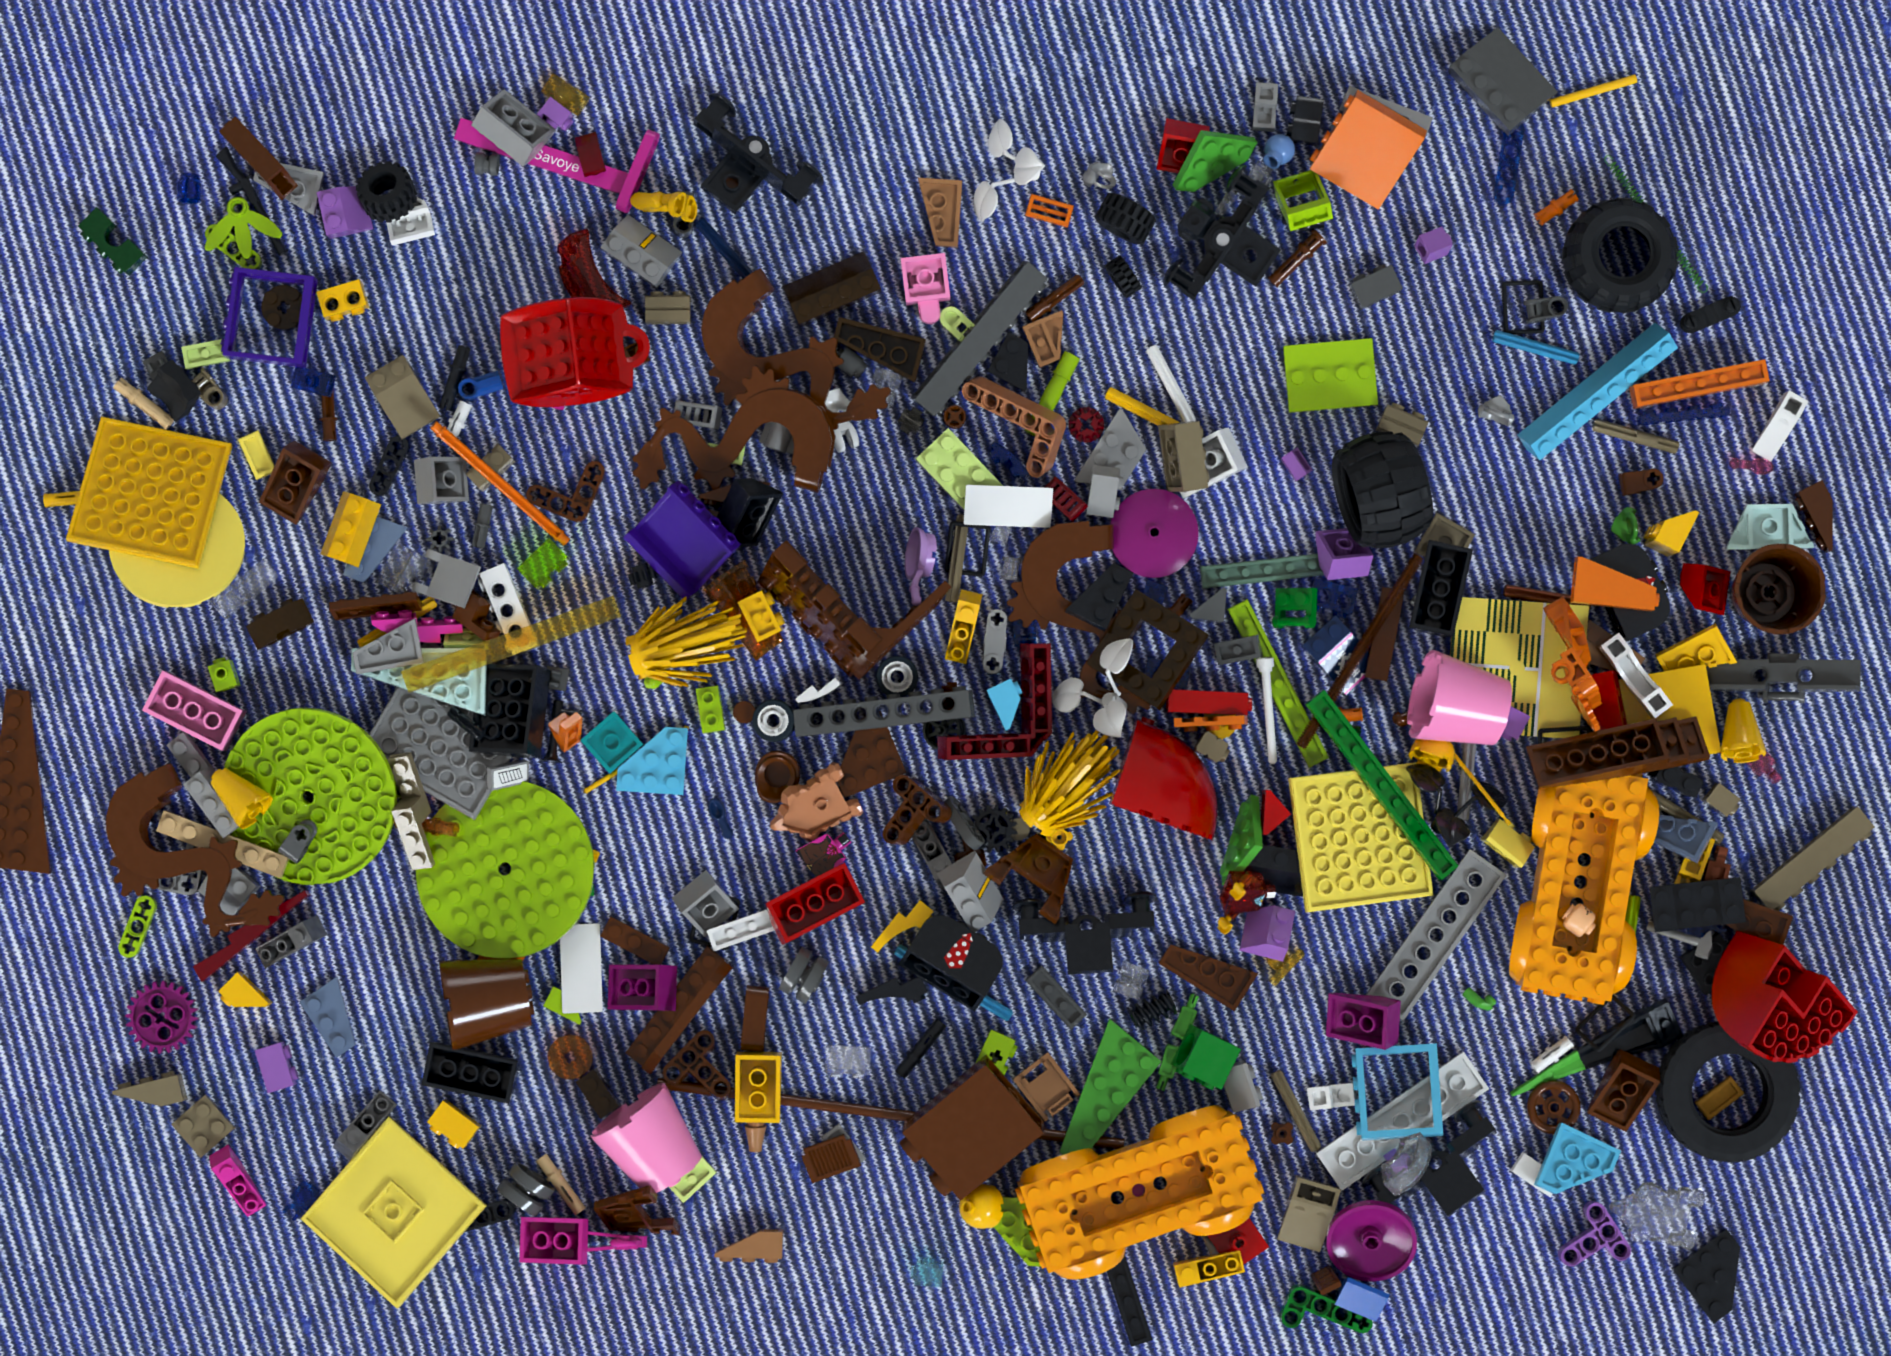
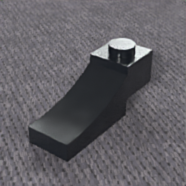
M897 977L857 995L856 999L859 1005L886 997L906 998L907 1002L912 1000L913 1003H917L926 998L924 994L928 993V990L923 980L919 977L913 978L901 985Z

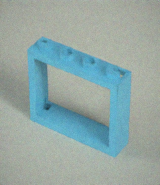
M1437 1043L1392 1046L1386 1050L1375 1047L1355 1048L1356 1054L1352 1055V1068H1357V1077H1353L1354 1090H1358L1359 1099H1355V1113H1360V1122H1356L1357 1135H1361L1362 1141L1443 1136ZM1428 1052L1434 1127L1368 1131L1363 1056Z

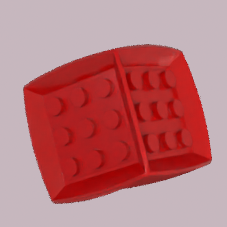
M594 297L554 299L522 306L506 312L500 317L501 355L510 400L521 405L532 407L580 405L606 400L627 393L633 388V369L644 363L650 351V343L646 333L639 327L628 324L623 305L612 300ZM624 336L632 337L637 342L638 350L632 357L626 358Z

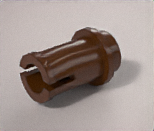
M1182 593L1171 608L1168 607L1167 609L1181 616L1193 602Z

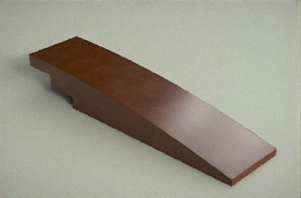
M1675 717L1662 721H1657L1655 718L1526 746L1539 789L1630 776L1702 762L1710 758L1697 717L1677 720Z

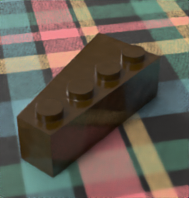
M841 317L838 318L834 337L838 339L839 343L916 383L926 339Z

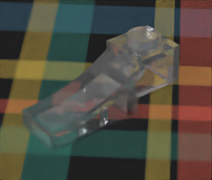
M1258 160L1248 177L1254 181L1257 179L1266 186H1269L1274 178L1270 175L1273 169ZM1232 188L1229 194L1226 193L1214 212V216L1222 218L1228 209L1244 195Z
M263 559L209 602L224 619H228L276 580L279 575Z

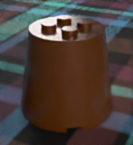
M1771 544L1757 549L1744 560L1733 580L1731 599L1736 612L1751 625L1771 634H1789L1805 628L1819 615L1826 598V580L1820 565L1807 551L1791 544ZM1769 588L1770 591L1768 594L1770 595V597H1765V591L1763 589Z
M522 959L439 961L444 1000L449 999L450 1011H447L446 1015L452 1050H458L532 1026L531 1015L534 1014L533 1001H529L532 998L531 985H526V983H530L528 969L524 970Z

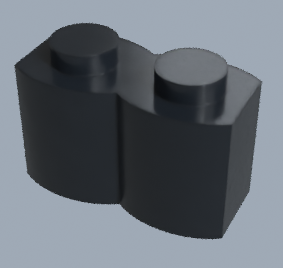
M1297 95L1296 101H1291L1290 114H1293V122H1288L1286 136H1290L1293 143L1317 145L1324 99Z
M1678 767L1654 771L1651 777L1657 784L1664 787H1672L1676 793L1685 797H1697L1703 781L1698 776L1691 773H1683Z

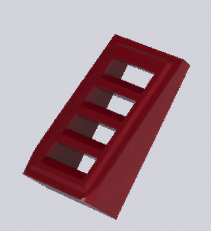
M1054 477L1044 487L1053 488L1052 505L1072 522L1088 507L1083 500L1057 477ZM1077 502L1078 504L1070 512H1068V510Z

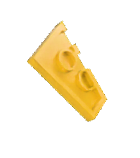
M1716 623L1655 654L1664 671L1703 664L1711 668L1717 667L1719 664L1737 663L1734 654Z

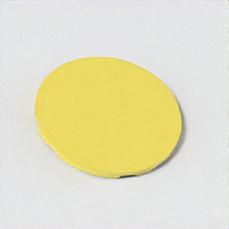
M219 493L199 569L110 550L109 555L116 575L133 595L147 603L160 607L186 608L199 605L203 601L216 597L231 584L243 563L245 534L238 513L231 503Z

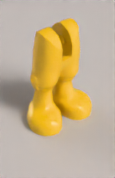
M660 191L654 193L637 192L630 198L631 205L643 212H669L672 217L681 216L684 222H693L697 216V203L694 197L686 195L684 192L668 194Z

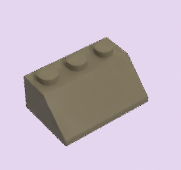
M1189 421L1158 425L1167 491L1187 492L1208 488L1209 473L1205 466L1206 450L1202 444L1203 428L1200 422Z

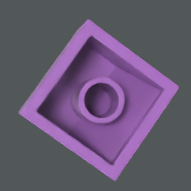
M356 186L336 187L317 192L326 236L330 239L373 230L372 220L365 213L356 194Z
M1347 528L1316 531L1319 567L1327 580L1369 575L1374 555L1369 547H1362L1355 542Z
M1275 905L1248 910L1239 951L1283 961L1289 947L1295 910Z

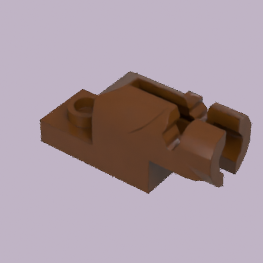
M473 589L465 609L453 605L456 609L452 618L483 641L498 639L501 631L494 627L491 621L485 619L490 604Z

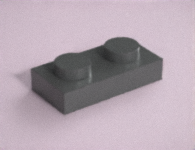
M1259 635L1214 643L1218 665L1263 656Z

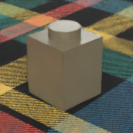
M1715 783L1702 799L1706 805L1722 817L1732 816L1740 806L1737 804L1740 798L1720 783Z

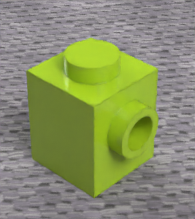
M225 657L213 660V665L208 666L216 692L221 693L241 686L233 660H226Z

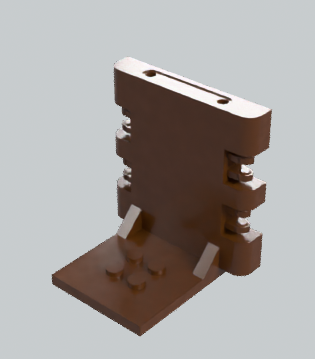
M788 540L772 552L757 581L766 592L770 591L777 603L784 607L788 606L793 611L792 616L809 636L811 635L815 639L819 638L824 643L823 647L830 654L829 657L849 677L854 674L858 680L935 609L951 588L944 581L919 606H913L905 615L906 618H900L892 628H872L862 617L858 618L840 599L841 595L829 583L826 585L807 565L808 561Z

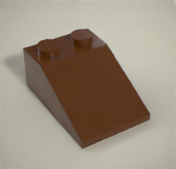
M295 440L282 448L259 503L297 525L323 483L332 462Z
M1619 1049L1608 1065L1587 1109V1113L1627 1132L1661 1082L1659 1067Z

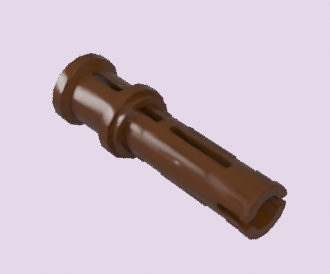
M1315 229L1311 231L1312 234L1303 243L1299 242L1297 250L1267 277L1276 288L1306 259L1312 258L1313 253L1318 248L1327 244V241Z

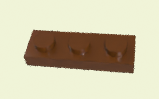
M610 916L600 937L653 965H661L670 949L669 946Z

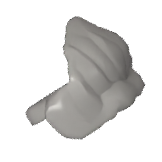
M1094 162L1088 166V169L1082 176L1084 184L1088 187L1094 184L1103 189H1112L1116 185V179L1112 175L1113 167L1108 163ZM1099 176L1107 179L1111 184L1103 185L1098 183L1096 180Z
M1501 395L1486 401L1478 408L1479 418L1483 417L1488 420H1494L1507 427L1515 419L1510 410V405Z

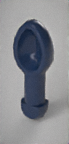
M717 798L710 799L708 810L711 817L718 821L722 836L725 839L732 838L733 830L730 829L725 818V806Z

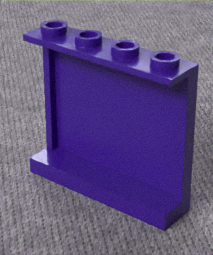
M678 480L667 488L668 491L636 527L630 530L623 538L682 599L687 596V601L702 588L741 544L737 541L735 535L729 532L721 524L720 520L713 516L705 508V505L689 491V488Z

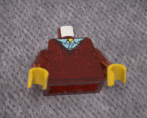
M1229 871L1219 897L1224 917L1218 920V930L1226 935L1233 927L1230 922H1233L1239 914L1258 911L1262 906L1264 898H1275V885H1265L1261 873Z

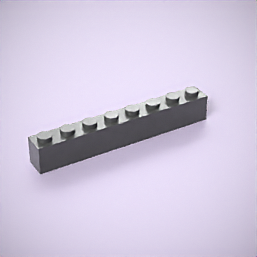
M1023 261L972 322L975 324L974 327L971 326L964 332V339L961 342L957 340L911 396V399L930 415H940L946 409V402L950 397L954 398L960 392V385L963 381H968L974 375V368L979 362L983 363L990 355L988 351L993 345L997 346L1004 338L1002 334L1007 328L1011 329L1018 321L1016 317L1021 311L1025 312L1032 304L1030 300L1035 294L1039 295L1046 287L1045 282L1048 278L1031 263Z

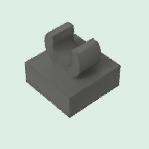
M160 351L142 362L150 377L154 380L159 367L169 361L165 353Z
M547 666V669L551 670L549 689L566 692L570 670Z

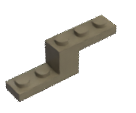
M411 752L392 754L389 756L388 761L401 796V800L391 811L412 870L432 868L435 865V861L422 827V823L432 811Z

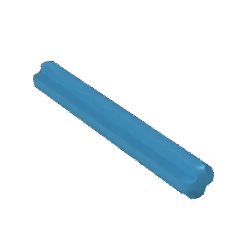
M1496 330L1493 334L1492 341L1494 343L1573 365L1577 364L1579 360L1578 352Z

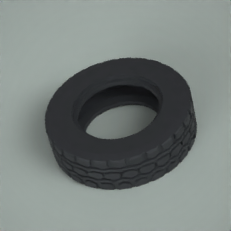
M1718 1021L1705 1025L1702 1024L1691 1031H1687L1683 1034V1037L1671 1045L1668 1053H1665L1659 1068L1661 1082L1655 1089V1095H1657V1108L1660 1111V1117L1664 1125L1680 1144L1708 1159L1729 1163L1755 1159L1757 1156H1762L1769 1152L1771 1148L1777 1146L1782 1141L1783 1136L1787 1135L1791 1129V1124L1796 1119L1798 1113L1796 1111L1800 1104V1082L1793 1063L1772 1062L1753 1054L1731 1038ZM1723 1054H1737L1751 1062L1758 1071L1763 1086L1762 1101L1754 1116L1746 1123L1730 1129L1715 1128L1706 1123L1696 1111L1692 1099L1693 1081L1699 1069L1710 1059Z

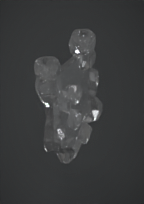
M1653 1182L1642 1183L1635 1190L1636 1194L1632 1193L1624 1199L1610 1203V1211L1619 1216L1622 1223L1629 1228L1627 1232L1631 1241L1636 1243H1642L1646 1240L1658 1241L1673 1247L1681 1246L1687 1250L1695 1247L1696 1233L1686 1228L1691 1207L1696 1208L1704 1204L1705 1192L1700 1188L1691 1190L1688 1187H1679L1678 1190L1668 1188L1665 1191L1661 1186H1657Z

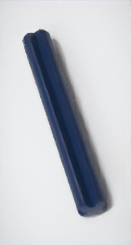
M701 218L696 222V228L742 279L753 272L705 218Z

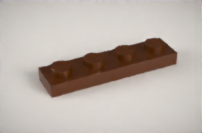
M409 591L395 595L383 594L378 597H360L359 599L352 600L340 599L335 602H329V611L335 620L370 617L378 611H388L389 614L398 613L400 610L422 611V601L418 594Z

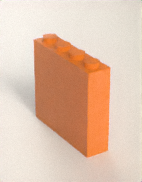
M1357 90L1354 96L1350 94L1343 106L1346 109L1344 112L1336 115L1332 122L1334 125L1332 131L1329 132L1327 130L1321 140L1323 145L1320 150L1315 149L1309 159L1312 161L1310 170L1379 210L1424 141L1427 130Z

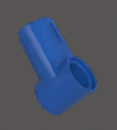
M498 371L471 379H464L458 386L460 396L466 401H473L477 397L504 390ZM465 385H473L475 387L474 393L465 395L463 393Z

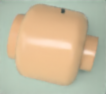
M1572 904L1562 916V919H1564L1563 926L1577 937H1581L1584 933L1589 935L1596 927V924L1593 923L1596 916L1583 904Z

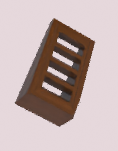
M1329 1265L1311 1274V1278L1321 1295H1325L1342 1285Z

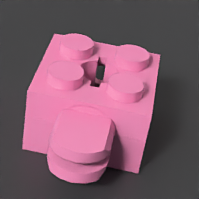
M945 253L901 258L906 306L918 304L921 321L930 325L936 323L940 318L939 302L950 301Z

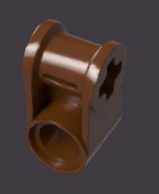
M1657 469L1637 470L1618 474L1622 496L1653 490L1660 487L1663 483V474ZM1650 473H1652L1653 477H1657L1654 485H1652V482H1647Z

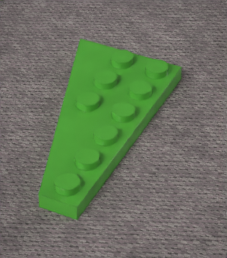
M1111 1019L1107 1023L1059 1150L1062 1155L1085 1148H1092L1162 1062Z

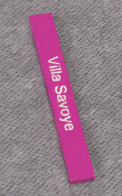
M460 118L454 140L513 159L471 126L473 121ZM545 145L535 158L527 163L620 194L628 175L627 172L605 165V172L584 177L578 156Z

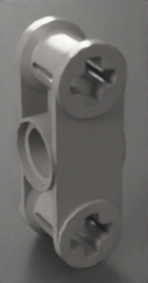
M995 609L988 614L986 631L984 633L983 669L991 675L1001 671L1006 649L1007 616L1005 612L999 609ZM995 614H1000V618L1004 620L999 623V626H995L994 621H991ZM991 658H995V662L999 663V667H995L994 670H990V666L986 665V662H990Z

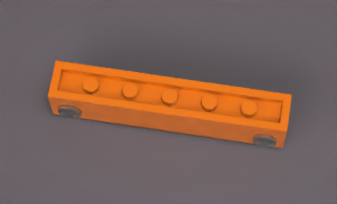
M1763 359L1635 384L1629 387L1633 409L1640 408V410L1652 408L1654 405L1746 387L1756 388L1763 386V384L1770 380L1766 360Z

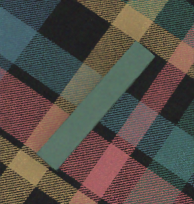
M1318 553L1200 566L1202 589L1325 576L1319 567Z

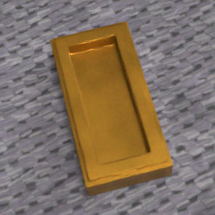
M1729 1075L1694 1103L1709 1121L1741 1097L1744 1092Z

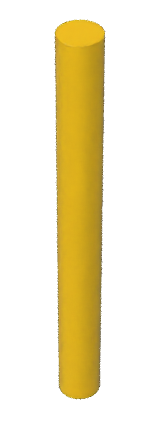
M1634 74L1549 100L1551 108L1637 83V77Z

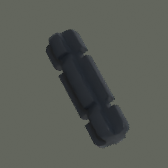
M453 706L448 711L447 715L476 740H481L485 735V731L457 707Z

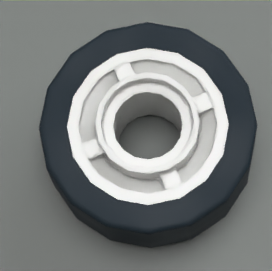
M893 656L884 660L878 667L876 674L877 685L886 695L900 694V698L906 697L908 692L914 691L919 678L917 668L913 662L902 656ZM900 671L903 673L904 679L901 683L892 682L891 675L893 672Z
M776 699L766 700L759 704L754 711L752 717L753 728L762 739L770 742L782 741L788 738L794 731L793 710L787 703ZM773 714H776L780 719L776 727H772L769 724V717Z

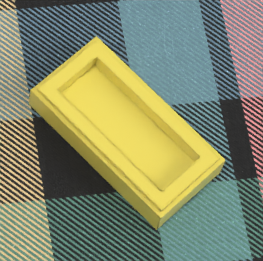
M257 430L239 438L238 441L255 479L259 480L270 475L275 465L260 431Z

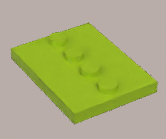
M1372 338L1283 346L1289 413L1378 405Z

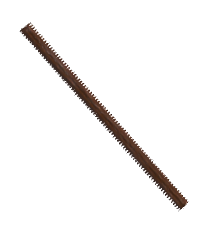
M1416 553L1412 555L1408 565L1406 564V567H1404L1396 584L1388 593L1389 596L1385 598L1381 608L1376 612L1377 615L1373 617L1372 622L1367 627L1368 629H1366L1365 634L1361 637L1362 639L1355 646V651L1351 653L1347 663L1345 662L1346 665L1342 667L1343 670L1339 672L1338 677L1333 682L1334 684L1330 686L1331 689L1327 691L1334 703L1336 698H1338L1337 696H1340V691H1343L1342 689L1346 686L1347 679H1350V674H1353L1352 672L1356 670L1355 667L1359 665L1357 662L1360 663L1359 660H1362V655H1365L1364 653L1368 651L1367 648L1371 646L1369 643L1374 641V636H1377L1376 634L1380 631V627H1383L1381 624L1386 622V617H1389L1388 615L1393 610L1392 607L1394 608L1393 605L1397 603L1396 600L1399 601L1398 598H1401L1402 591H1405V586L1409 584L1408 581L1411 582L1410 579L1414 577V572H1417L1415 569H1418L1417 567L1421 565L1420 562H1423L1422 560L1424 559ZM1311 717L1312 720L1308 722L1304 732L1302 731L1303 734L1299 736L1300 739L1296 741L1297 745L1303 749L1307 748L1306 746L1310 743L1309 741H1312L1311 739H1313L1314 734H1316L1315 732H1317L1316 729L1320 727V723L1315 717Z

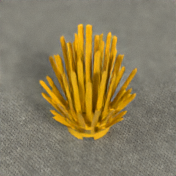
M687 596L676 605L671 606L667 611L666 606L661 610L658 606L636 634L626 637V646H631L628 657L634 674L639 675V680L648 677L680 687L689 686L686 682L668 677L708 683L706 679L692 676L712 677L711 673L669 670V668L694 667L736 660L734 657H730L728 653H711L745 647L742 644L734 645L735 640L746 637L744 633L747 632V629L743 628L742 625L735 626L740 624L741 620L739 618L742 615L738 614L727 618L725 614L731 612L734 608L732 607L694 622L715 612L716 607L714 606L718 604V601L675 621V618L683 612V609L677 610L686 601Z
M1095 730L1092 735L1088 733L1074 749L1075 739L1072 740L1074 737L1073 731L1052 767L1050 768L1055 751L1051 753L1045 770L1041 773L1049 748V741L1046 742L1043 754H1040L1035 760L1032 780L1031 772L1026 766L1024 800L1019 805L1021 806L1019 813L1029 827L1034 825L1042 830L1041 835L1052 836L1059 829L1087 825L1083 820L1097 817L1098 814L1093 812L1107 807L1105 805H1097L1087 809L1112 796V792L1083 806L1081 805L1121 771V769H1116L1096 784L1110 771L1112 764L1108 763L1120 752L1119 749L1116 750L1117 746L1112 747L1111 750H1108V746H1101L1109 736L1103 735L1091 747L1098 738L1099 731Z

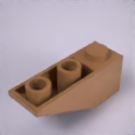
M760 1229L716 1251L714 1257H719V1261L732 1262L733 1258H742V1262H755V1258L764 1259L766 1263H777L778 1259L783 1257V1230Z

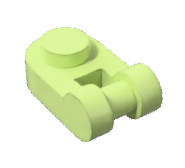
M946 307L940 313V323L960 342L965 337L963 335L969 327H974L975 325L955 307ZM961 323L966 326L962 333L957 330Z

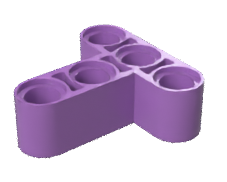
M1589 1201L1583 1207V1214L1591 1227L1562 1245L1558 1250L1559 1260L1567 1266L1579 1264L1603 1247L1618 1261L1628 1259L1631 1254V1247L1606 1208L1597 1201ZM1593 1206H1598L1600 1209L1597 1217H1591L1589 1214ZM1606 1225H1611L1612 1233L1609 1236L1602 1235V1229ZM1588 1237H1592V1247L1585 1249L1583 1241ZM1618 1244L1624 1245V1252L1621 1255H1615L1614 1248ZM1567 1250H1574V1258L1566 1261L1564 1258L1565 1252Z

